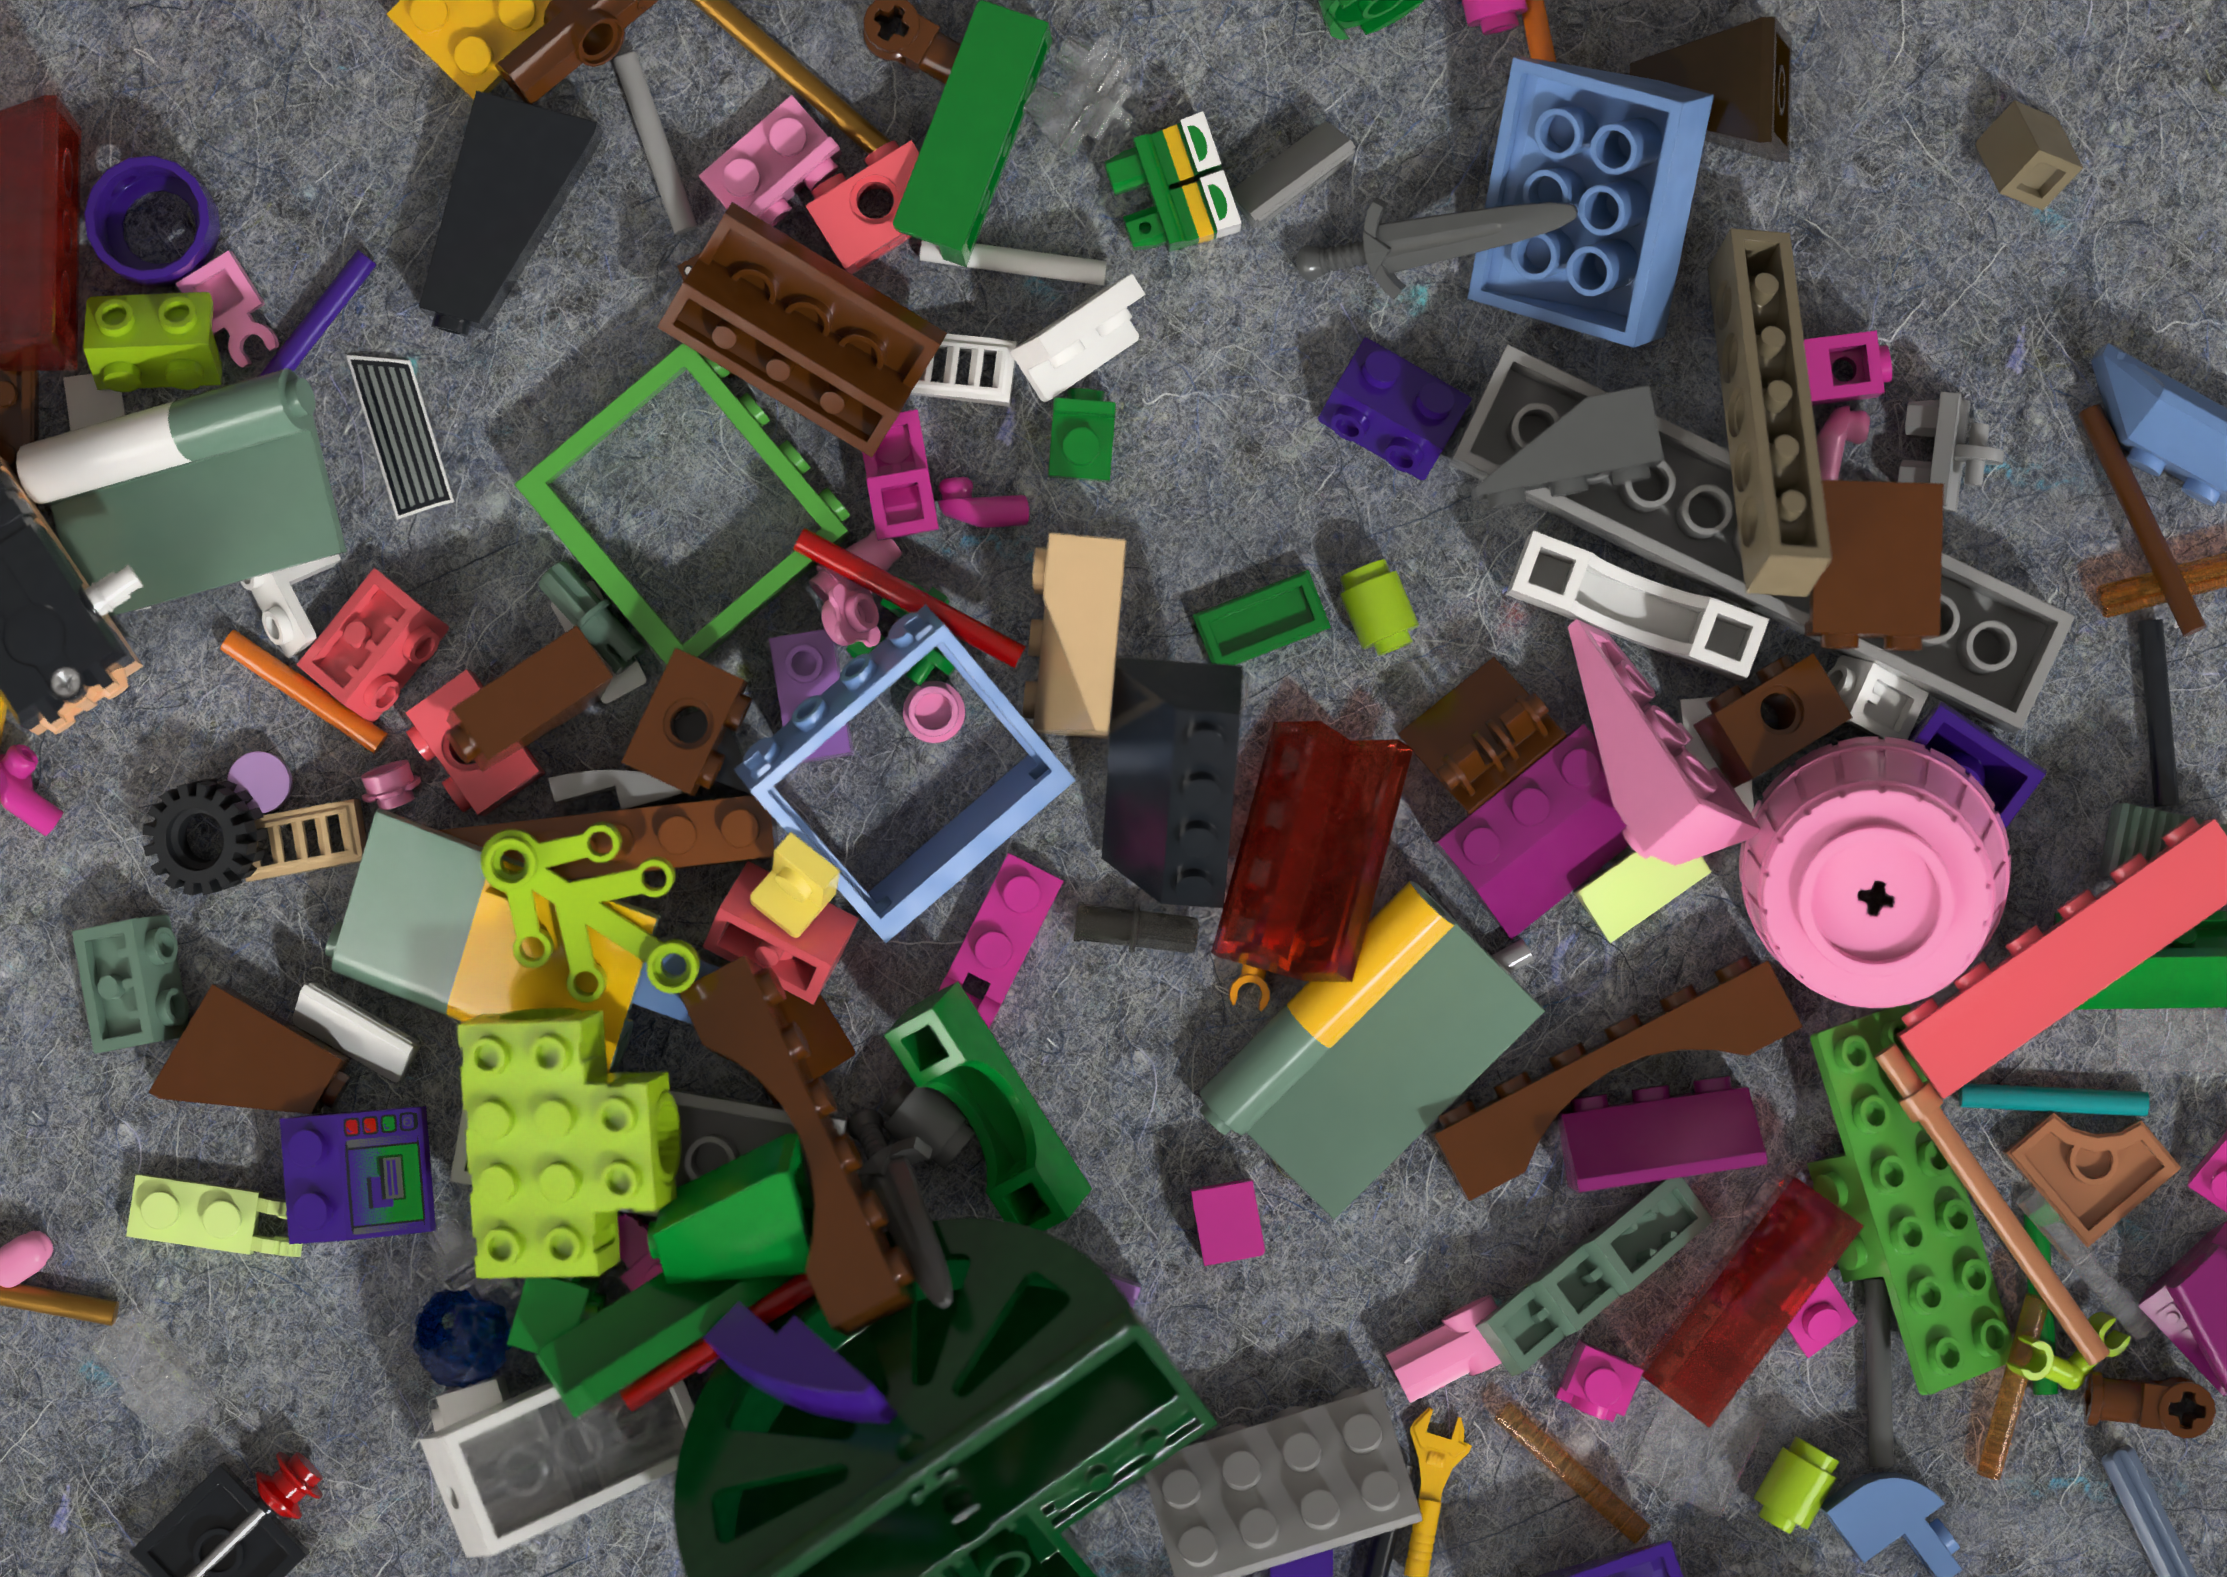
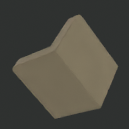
M2016 100L2004 110L1976 142V148L1998 192L2042 211L2083 169L2058 119Z

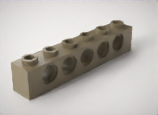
M1730 228L1707 270L1745 591L1751 594L1807 597L1832 558L1790 233Z

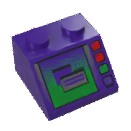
M426 1106L313 1114L280 1119L289 1244L348 1241L436 1231Z

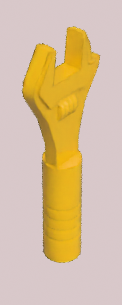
M1430 1407L1420 1414L1410 1426V1435L1419 1464L1420 1489L1417 1502L1423 1521L1412 1524L1403 1574L1409 1577L1429 1576L1433 1544L1435 1543L1442 1504V1491L1452 1469L1470 1452L1472 1445L1464 1442V1426L1462 1418L1458 1416L1451 1439L1428 1433L1427 1428L1433 1412V1408Z

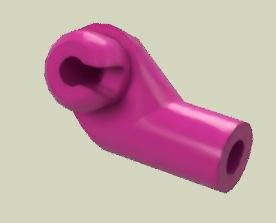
M968 477L945 478L939 484L942 500L937 501L939 509L947 517L980 528L1026 526L1028 523L1029 504L1025 495L972 497L973 483Z
M14 744L8 748L6 754H0V803L7 811L46 837L56 826L64 811L34 791L31 773L34 772L38 764V758L29 747L22 744Z

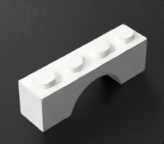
M1533 531L1526 539L1506 593L1508 596L1572 620H1581L1604 632L1738 682L1748 678L1769 622L1768 618L1715 598L1689 593L1641 577L1599 558L1592 552Z

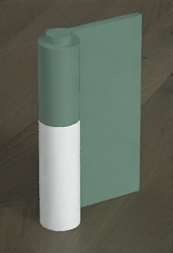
M288 368L21 446L17 453V473L24 491L34 503L51 505L59 541L89 586H92L93 582H98L113 571L116 574L125 568L127 564L130 565L142 582V588L129 594L131 598L115 607L114 611L108 612L110 617L347 552L313 417L315 396L308 381L299 377L293 370Z

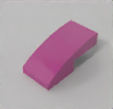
M918 409L900 412L873 457L871 458L862 452L878 541L939 530Z

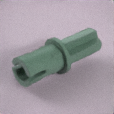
M561 561L553 565L542 575L539 581L540 589L574 627L576 625L579 627L591 646L610 665L616 675L622 673L636 661L635 655L640 657L644 653L646 647L639 643L609 610L612 606L610 600L605 599L601 601L567 563Z

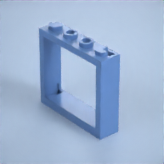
M924 605L916 613H909L900 618L891 627L888 637L869 654H862L852 659L841 671L840 679L820 696L815 695L803 701L793 712L791 721L772 737H765L753 744L744 755L743 762L734 769L750 792L788 834L792 832L840 870L837 889L885 943H888L1076 781L927 605ZM937 646L1028 755L873 889L867 892L774 785Z

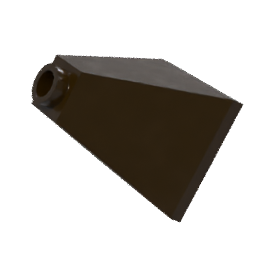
M1760 17L1630 63V73H1621L1655 79L1714 95L1704 141L1774 162H1789L1792 38L1776 17Z

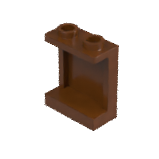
M1822 480L1832 560L1810 591L1809 621L1805 623V636H1820L1821 648L1857 649L1859 648V638H1884V650H1922V640H1930L1940 636L1944 483Z

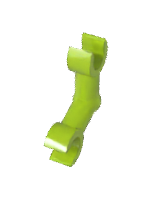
M2104 1312L2094 1313L2088 1321L2109 1349L2108 1357L2120 1355L2129 1345L2131 1336L2113 1330L2104 1340L2105 1333L2114 1324L2116 1317ZM2029 1335L2018 1336L2019 1340L2030 1345L2033 1354L2029 1363L2022 1367L2014 1363H2006L2009 1370L2028 1380L2036 1381L2046 1378L2058 1383L2067 1390H2076L2081 1387L2088 1374L2097 1365L2089 1366L2078 1349L2068 1360L2053 1354L2050 1345Z

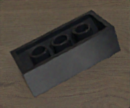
M1115 657L1102 859L1161 904L1224 908L1241 721L1243 666Z

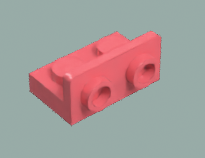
M373 568L296 665L344 706L367 721L374 723L384 711L392 707L397 701L401 689L421 664L434 655L439 642L448 632L449 626L425 609L387 576Z

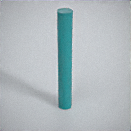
M1967 1083L1959 1088L1958 1102L1961 1108L2145 1117L2148 1116L2149 1093L2144 1091Z

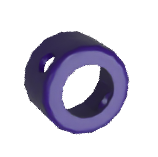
M156 156L128 158L107 169L92 187L84 211L87 238L98 258L128 281L153 289L177 286L176 283L206 265L214 256L221 233L218 207L207 187L176 162ZM164 191L178 195L188 203L195 216L196 233L192 245L182 257L171 263L154 264L141 260L131 251L125 240L124 222L128 210L136 200L149 193Z

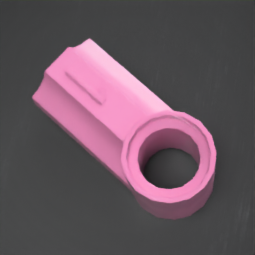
M1492 1295L1484 1296L1464 1305L1441 1320L1443 1324L1385 1353L1410 1403L1446 1386L1467 1373L1470 1376H1474L1502 1363L1475 1327L1497 1308Z

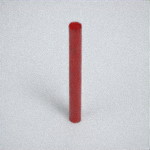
M806 528L802 530L794 545V551L910 613H916L924 605H927L956 638L1012 668L1016 667L1026 648L1023 644Z
M798 1274L747 1309L765 1325H768L814 1295L815 1291L807 1274ZM701 1337L619 1390V1393L627 1407L634 1412L719 1357V1355Z

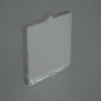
M1674 1374L1627 1469V1473L1666 1491L1667 1498L1672 1502L1682 1499L1721 1518L1768 1420L1729 1401L1727 1393L1723 1390L1713 1393Z

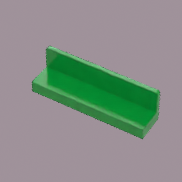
M984 0L976 4L893 221L896 231L938 245L943 260L964 267L968 265L1053 42L1049 22Z
M2227 911L2214 912L2074 1010L2227 1008ZM2055 913L2053 926L2063 919L2059 913Z
M664 1272L545 1345L536 1352L535 1356L575 1419L706 1335L738 1301L748 1308L795 1276L781 1275L667 1284Z

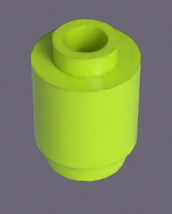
M1386 559L1369 563L1340 577L1344 592L1340 594V597L1362 649L1374 646L1378 656H1381L1413 642L1409 631L1420 625L1398 572L1390 571Z
M1795 1436L1788 1449L1782 1446L1753 1497L1763 1504L1758 1516L1789 1534L1792 1533L1796 1524L1808 1530L1837 1480V1477L1832 1474L1840 1461Z

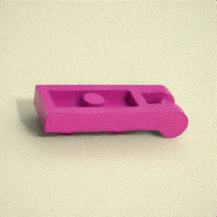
M1008 853L938 991L957 981L963 986L969 973L990 983L983 1000L965 992L987 1027L990 1028L1064 881Z

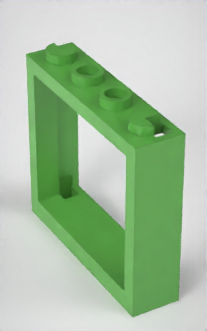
M683 343L514 484L666 665L675 647L701 660L705 659L817 564V562L793 551L683 644L551 488L550 484L685 370L690 372L821 527L816 534L838 546L851 536L842 524L851 515L828 487L819 494L813 490L802 477L811 467L787 439L777 447L762 429L771 420L747 392L737 399L722 382L730 374V371Z

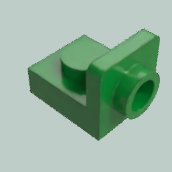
M1069 388L1067 389V398H1054L1048 478L1110 483L1116 403L1104 401V391Z

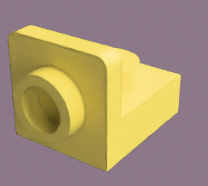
M790 832L774 850L772 870L751 893L750 903L790 936L797 938L836 895L840 870Z

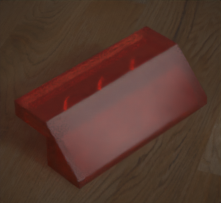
M1322 721L1273 722L1212 947V954L1219 958L1302 981L1353 982L1413 753L1411 747L1399 739L1349 740Z
M1786 1174L1640 1365L1644 1370L1641 1376L1710 1428L1864 1226L1801 1180Z

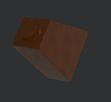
M576 625L453 707L446 720L451 729L446 731V736L456 753L465 763H469L474 759L483 772L599 702L613 675Z
M212 984L148 1093L158 1099L314 1114L319 1113L324 1105L333 1109L342 1097L351 1080V1076L344 1072L351 1058L225 984Z

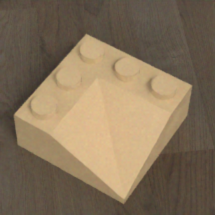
M1049 533L1048 548H1035L1032 585L1034 594L1043 595L1045 608L1043 620L1031 619L1028 656L1040 657L1038 682H1025L1022 717L1034 719L1033 730L1036 733L1108 739L1126 540Z

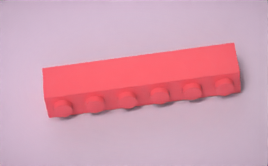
M2193 816L2183 821L2161 837L2168 846L2148 861L2141 852L2131 857L2109 873L2115 881L2109 888L2096 897L2093 896L2089 889L2079 893L2057 909L2063 918L2044 933L2040 931L2037 925L2030 927L2005 945L2011 954L1992 969L1988 967L1985 961L1978 963L1953 981L1959 991L1938 1005L1933 997H1930L1901 1017L1907 1027L1896 1034V1036L1941 1098L1945 1099L2227 904V835L2215 819L2205 820L2200 825Z

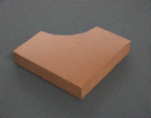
M2049 1112L2003 1151L2009 1161L2084 1248H2088L2181 1169V1166L2142 1120H2135L2117 1131L2092 1134L2072 1128L2055 1113Z

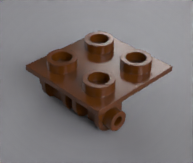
M1492 657L1398 733L1402 741L1470 815L1567 737L1566 733L1547 714L1549 710L1543 701L1534 692L1529 695L1495 657Z

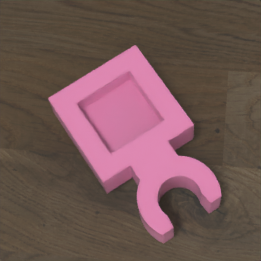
M226 251L176 283L181 293L209 292L213 300V335L215 336L223 330H227L230 335L228 341L229 354L232 360L240 367L247 368L252 365L250 358L244 351V342L251 335L261 337L269 351L279 348V341L274 331L264 324L256 323L251 316V313L265 305V302L232 251Z

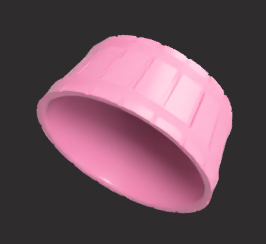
M1878 736L1841 740L1838 741L1837 745L1832 746V743L1825 745L1796 760V765L1793 767L1789 765L1774 778L1762 793L1763 799H1758L1751 812V815L1760 827V831L1752 839L1741 842L1739 878L1742 883V896L1753 927L1768 952L1796 979L1811 990L1831 1000L1851 1006L1886 1008L1910 1004L1929 997L1948 986L1974 962L1988 945L1999 925L2006 905L2007 895L2009 894L2011 854L2008 855L2010 849L2008 836L1999 811L1995 812V804L1985 788L1971 773L1967 775L1965 773L1966 769L1949 756L1933 748L1930 750L1925 749L1923 744L1900 738L1885 737V739H1879ZM1874 880L1885 882L1886 893L1890 896H1895L1893 906H1882L1879 910V915L1866 913V902L1857 899L1859 890L1871 889Z

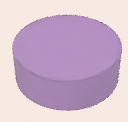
M261 751L250 752L238 758L230 768L227 781L237 784L234 790L235 793L246 790L253 797L247 804L249 810L260 807L263 814H268L281 808L289 799L293 787L292 774L287 764L278 756Z

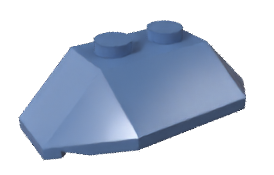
M2110 343L2096 350L2091 359V364L2108 421L2121 448L2130 452L2127 457L2128 462L2154 476L2159 477L2162 471H2165L2184 482L2181 490L2203 504L2215 506L2217 501L2226 504L2227 408L2130 356Z

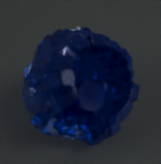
M447 1289L437 1291L430 1298V1301L423 1306V1311L418 1312L413 1322L416 1325L413 1342L414 1351L419 1355L420 1364L431 1373V1379L440 1386H457L460 1388H465L470 1384L474 1385L481 1380L491 1379L495 1371L500 1369L506 1362L505 1351L512 1348V1346L507 1345L511 1326L505 1316L506 1310L504 1306L492 1300H477L466 1289L461 1291Z

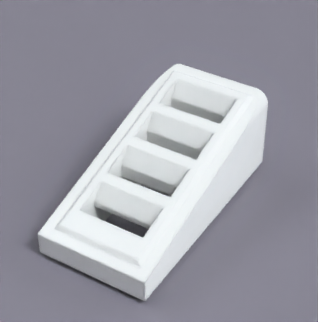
M947 334L939 347L940 349H947L943 383L931 382L933 357L911 394L1010 407L1016 364L1010 351L1017 347L1018 343L1012 340ZM960 351L972 353L968 385L956 384ZM984 354L996 356L992 388L980 386Z

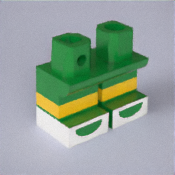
M1204 111L1181 119L1180 123L1158 132L1134 137L1133 148L1122 151L1104 162L1114 196L1146 186L1153 207L1123 216L1124 226L1133 251L1156 248L1166 244L1168 252H1172L1240 232L1241 220L1224 170L1220 171L1221 161Z

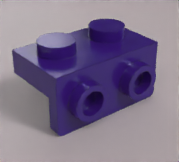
M1364 337L1334 387L1318 420L1334 430L1341 438L1357 443L1386 460L1395 469L1407 472L1419 480H1425L1472 398L1371 339Z

